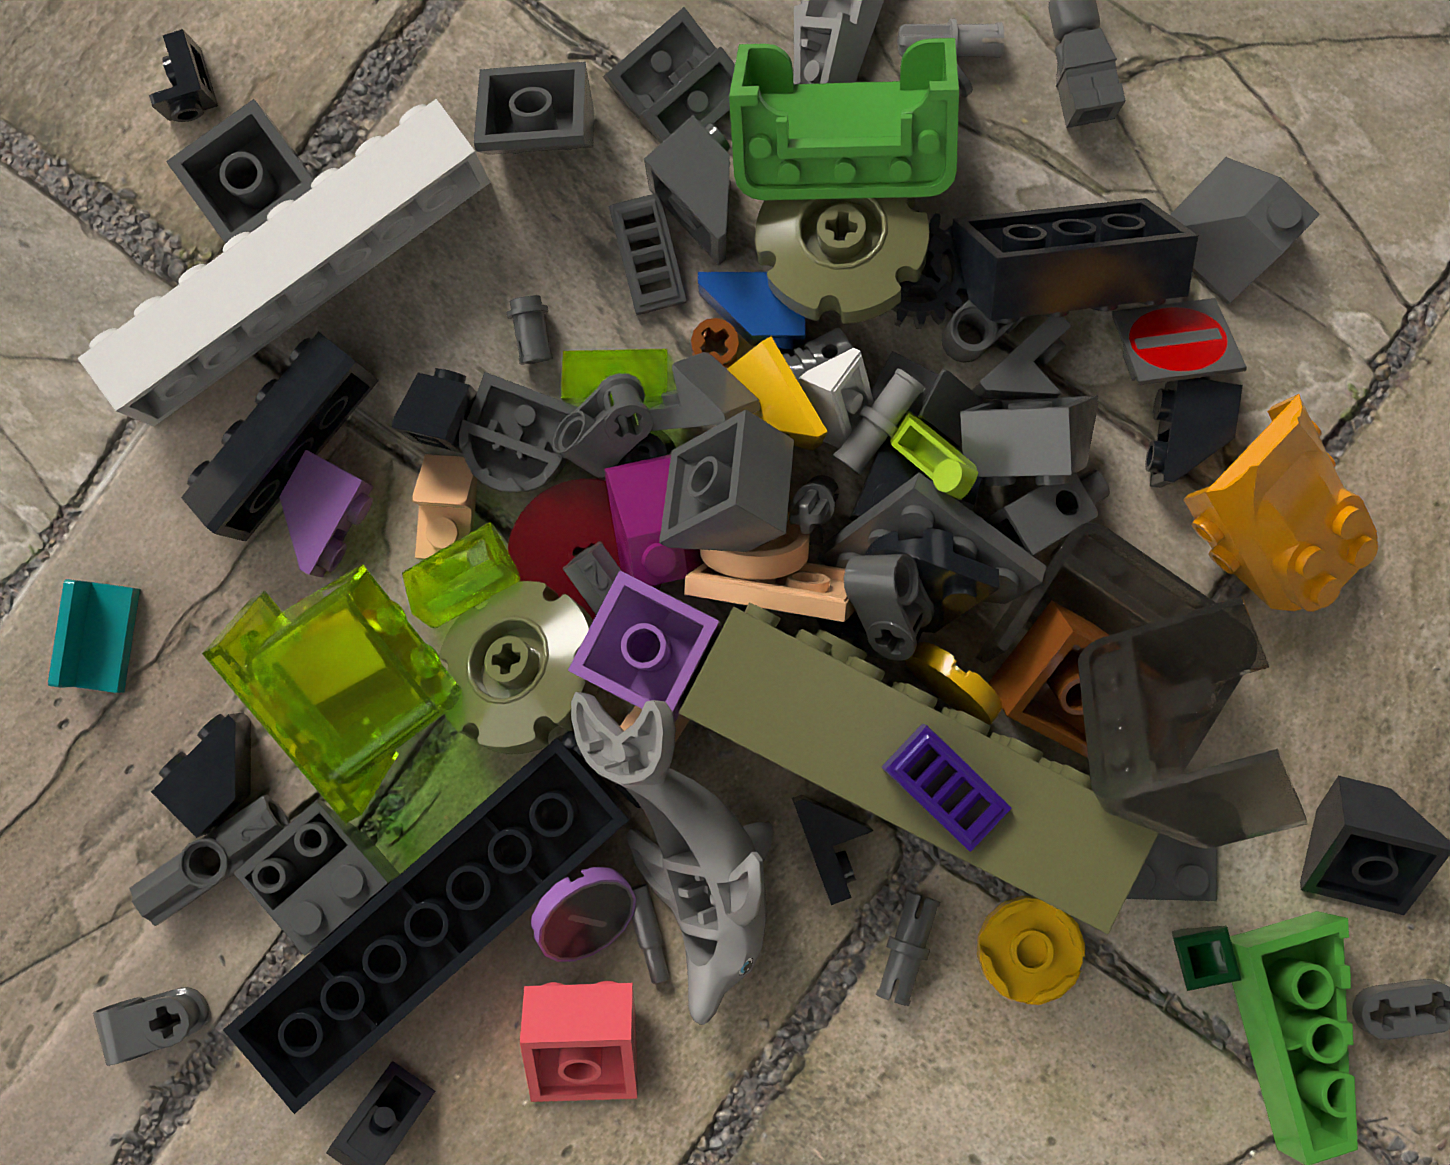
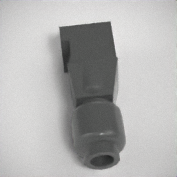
M1050 0L1048 8L1053 34L1061 42L1055 49L1057 59L1056 87H1058L1066 128L1115 119L1126 100L1122 83H1119L1115 61L1117 58L1102 29L1099 28L1100 17L1096 0Z

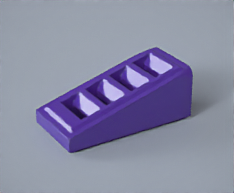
M923 723L881 766L886 773L969 852L1012 809L932 729ZM931 748L938 757L914 781L906 773ZM949 765L955 773L930 797L924 789ZM966 781L972 789L948 814L941 805ZM982 797L990 806L965 831L958 822Z

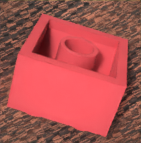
M601 981L596 984L564 985L562 983L550 982L542 986H524L520 1047L531 1102L637 1099L636 1013L633 983Z

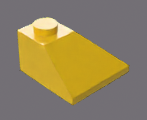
M771 336L760 342L727 368L734 377L759 399L761 410L754 412V415L779 431L790 434L789 437L794 439V446L813 451L822 445L827 429Z

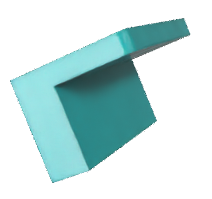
M72 579L64 580L48 686L58 688L77 687L113 693L125 692L140 589Z

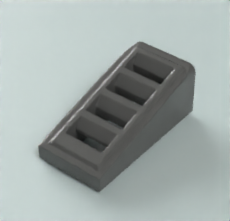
M655 193L610 205L609 210L636 316L687 303L660 194ZM650 217L655 219L654 223L625 230L624 224ZM658 236L660 238L661 244L635 251L630 250V243ZM665 258L666 266L636 273L634 265ZM670 278L671 288L642 295L641 285Z

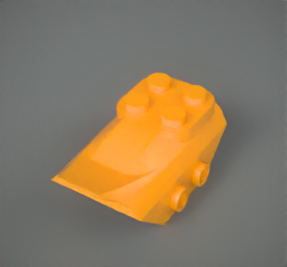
M1297 394L1273 405L1267 411L1272 420L1270 425L1211 486L1192 492L1183 500L1195 519L1191 523L1193 529L1209 543L1212 549L1208 554L1221 569L1229 574H1235L1271 609L1286 611L1304 609L1308 612H1314L1331 605L1339 596L1341 588L1358 570L1365 568L1373 561L1378 551L1377 530L1364 501L1360 496L1344 488L1334 468L1336 463L1326 452L1320 439L1322 432L1317 424L1311 420L1300 394Z

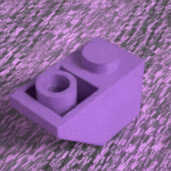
M305 450L280 495V500L300 570L312 576L323 577L326 570L332 572L342 560L347 548V544L343 543V540L352 524L359 525L369 512L373 498L368 495L373 486L308 450Z

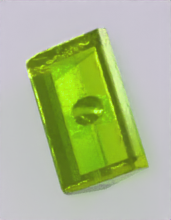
M668 349L563 351L561 399L569 404H582L599 387L603 380L611 375L625 373L637 377L642 383L645 392L644 402H663L661 395L669 392Z
M491 522L402 572L411 613L430 628L442 626L520 580L517 568L495 526Z

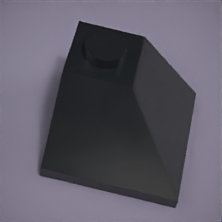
M1338 775L1316 809L1300 879V887L1302 891L1405 915L1450 856V841L1391 788Z

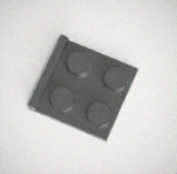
M1110 786V790L1118 791L1148 806L1149 810L1145 818L1162 826L1126 899L1217 901L1218 801H1221V790L1214 788Z

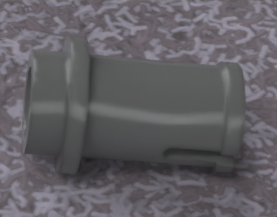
M524 296L510 300L511 310L507 311L506 315L508 319H513L520 357L519 364H534L553 359L544 319V313L548 312V306L542 305L541 296Z

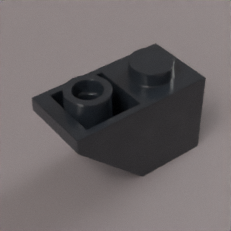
M1192 378L1169 381L1165 384L1164 389L1160 388L1158 390L1153 406L1154 420H1160L1157 441L1152 440L1150 442L1145 461L1146 471L1152 472L1151 487L1161 488L1174 483L1235 438L1243 385Z
M245 713L228 714L226 717L223 714H218L212 718L197 734L202 741L188 755L185 752H180L160 770L159 775L163 780L151 791L196 838L206 835L220 826L251 794V719Z

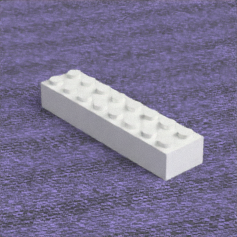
M435 99L427 106L419 104L408 110L401 117L398 127L384 137L375 136L365 141L357 149L355 158L340 169L331 168L321 173L312 182V189L297 200H287L278 204L267 215L268 221L251 233L243 232L231 238L224 245L223 253L207 265L199 264L188 269L179 278V285L163 297L155 296L144 301L135 309V317L118 329L111 328L98 334L89 344L91 349L78 357V360L115 411L153 427L491 183L475 150L438 100Z

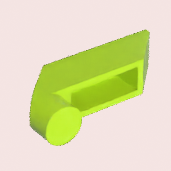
M907 411L896 426L898 428L897 432L892 438L890 437L891 445L931 478L934 486L939 491L957 499H962L970 491L977 479L978 470L976 465L912 412Z

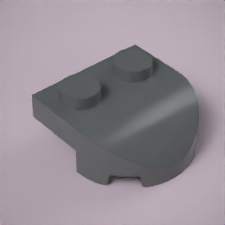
M484 372L467 420L462 419L459 430V446L471 473L485 485L510 493L529 492L547 485L561 473L568 460L553 449L555 431L562 420L578 407Z

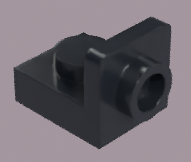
M181 29L163 35L168 56H164L162 62L166 75L173 87L149 95L152 107L168 121L189 122L200 118L204 114V110L217 107L218 103L202 50Z

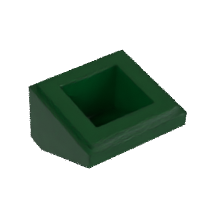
M1227 925L1172 931L1187 991L1241 981Z

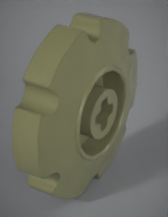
M916 197L764 200L758 213L755 228L758 263L762 266L769 265L773 267L767 272L769 288L784 305L794 312L812 320H819L822 313L832 310L840 314L843 324L866 321L884 314L901 302V286L899 285L901 282H917L920 279L928 255L929 222L927 214L911 210L915 207ZM839 237H845V241H839Z
M533 581L513 582L492 589L490 591V600L482 609L469 605L450 628L439 654V659L448 664V671L436 683L437 694L441 708L451 725L458 732L471 739H475L478 736V743L503 754H524L547 747L549 744V733L557 726L567 731L572 730L571 701L575 692L588 693L595 697L599 687L568 671L593 623L591 616L568 595L564 594L558 599V593L545 583Z

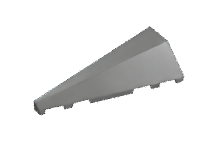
M801 0V4L794 6V84L855 83L884 0Z

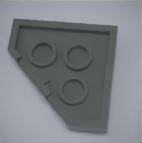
M920 472L826 541L818 556V560L826 566L845 569L848 561L853 556L866 555V551L871 543L890 532L896 531L899 535V540L923 538L926 528L953 533L954 553L999 569L1000 589L981 601L1007 604L1042 583L1046 570V565L958 500L939 491L934 486V483Z

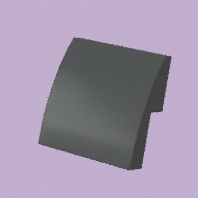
M683 7L607 72L603 78L661 144L692 115L706 127L709 123L714 124L730 110L729 94L735 63L721 46L718 49L714 46L686 8Z

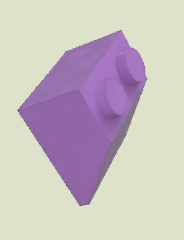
M619 571L568 671L643 709L647 701H665L672 710L674 722H676L679 711L723 625L719 620Z

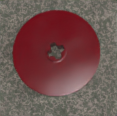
M574 479L561 482L541 492L520 513L511 531L507 550V566L511 583L520 581L545 583L558 593V599L566 594L587 611L593 621L596 617L595 613L566 575L563 567L575 557L572 552L577 546L586 549L590 543L596 544L600 541L620 567L606 481L599 479ZM662 584L653 585L652 587L659 590Z

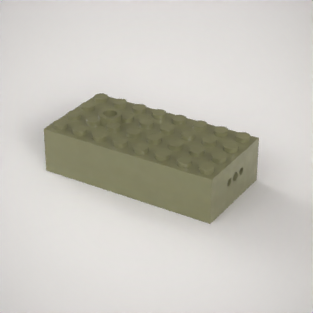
M750 602L744 612L733 606L679 714L1086 924L1109 934L1162 826L1145 818L1149 810L1148 806L1118 791L1114 792L1106 787L1102 788L1096 785L1097 780L1068 765H1062L1055 761L1051 762L1043 758L1044 753L1013 737L1009 738L1005 735L989 732L990 725L963 711H956L946 707L942 708L938 705L934 710L933 708L938 699L908 683L903 684L900 682L899 684L891 681L887 685L881 683L885 671L864 661L867 656L866 652L826 631L817 629L815 635L801 629V631H796L793 636H790L776 629L781 618ZM922 723L932 729L1012 808L971 852L881 768ZM930 748L906 774L915 781L938 755ZM947 765L924 791L932 797L955 771ZM964 781L941 807L949 814L972 787ZM981 797L960 819L958 824L966 831L990 804Z

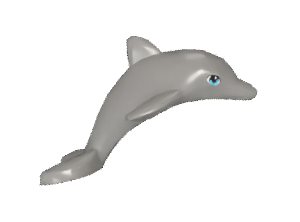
M575 692L571 701V720L577 745L586 762L599 775L620 784L631 793L644 810L654 831L659 846L636 828L630 829L626 837L635 866L652 891L672 909L680 926L686 950L688 1007L690 1015L696 1023L705 1025L716 1014L724 994L752 971L762 949L767 917L763 862L768 855L773 839L772 825L769 822H759L742 826L737 817L717 796L694 780L669 768L675 747L676 728L673 712L665 701L651 700L645 702L635 723L624 731L593 695Z

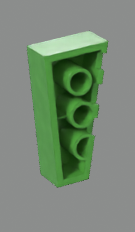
M1319 911L1230 936L1241 976V981L1232 982L1276 1147L1277 1150L1304 1165H1312L1358 1150L1355 1076L1349 1074L1348 1045H1354L1353 1023L1347 1021L1346 989H1351L1350 966L1345 964L1344 938H1349V924L1346 917Z

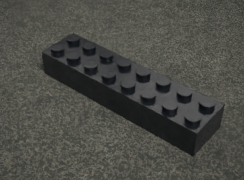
M564 734L556 737L547 747L540 751L223 1029L226 1035L294 1114L630 820L633 815L632 812L586 762L585 758L575 750L566 748L563 745L562 737Z

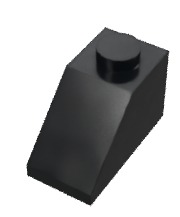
M435 368L434 376L418 372L394 416L392 428L412 442L463 454L459 446L460 425L462 419L467 420L477 392L471 385L465 384L466 376L441 368Z

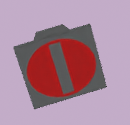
M1216 298L1112 311V318L1123 343L1124 361L1132 381L1137 379L1139 385L1245 372L1247 369Z

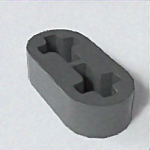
M1419 979L1370 986L1356 995L1352 1006V1014L1355 1022L1361 1029L1379 1039L1391 1040L1442 1033L1450 1030V987L1434 979ZM1432 993L1444 1000V1006H1439L1435 1010L1436 1017L1423 1010H1415V1006L1431 1003ZM1379 1001L1391 1008H1400V1012L1383 1015V1024L1370 1017V1012L1379 1010Z

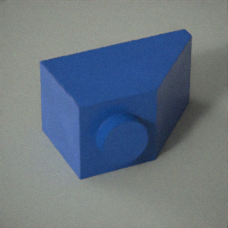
M698 272L699 295L721 317L729 322L751 346H757L770 336L773 338L781 354L791 353L794 345H803L805 339V317L788 308L772 293L768 285L767 272Z

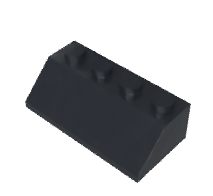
M1147 198L953 218L952 224L968 298L990 321L1008 324L1020 320V317L1025 316L1064 317L1070 311L1082 309L1113 311L1118 308V305L1131 303L1161 305L1166 302V299L1189 296L1199 235Z
M319 331L312 339L306 338L296 346L290 355L289 362L291 365L278 380L276 378L272 379L262 387L255 399V403L258 405L245 421L240 419L232 424L222 437L221 444L224 446L211 462L209 460L202 462L189 476L187 485L190 487L181 498L212 533L246 542L280 501V495L305 450L318 455L379 381Z

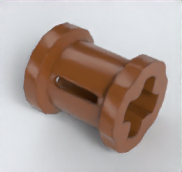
M719 318L706 319L699 323L693 331L691 337L692 355L706 352L705 340L709 337L714 342L725 339L724 355L720 356L715 351L709 354L727 369L737 360L738 334L735 328L726 320Z

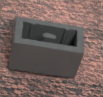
M316 800L234 872L236 877L304 956L318 947L400 875L365 833L321 800Z

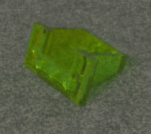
M363 564L284 611H281L264 590L251 598L202 653L345 824L363 814L399 755L396 749L451 710L462 694V689L441 664L435 649L423 641L408 622L402 607L389 598Z

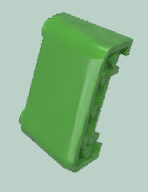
M932 38L916 41L907 48L902 56L900 81L794 84L792 61L785 50L772 44H739L730 88L729 103L734 177L736 185L743 194L757 200L930 197L946 191L954 182L957 172L959 82L955 38Z

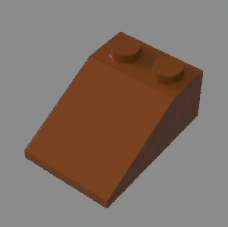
M1052 600L988 682L1000 697L1002 708L1008 717L1129 780L1196 699L1188 690L1095 624Z

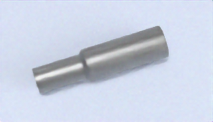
M642 884L631 887L636 897L632 922L639 948L644 953L651 983L655 984L669 979V974L661 948L662 938L648 885Z

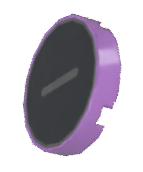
M607 867L584 869L581 871L584 877H580L573 882L568 877L562 879L541 898L532 915L531 927L534 930L533 937L546 957L557 962H571L592 956L610 945L626 929L634 915L636 897L631 886L621 873Z

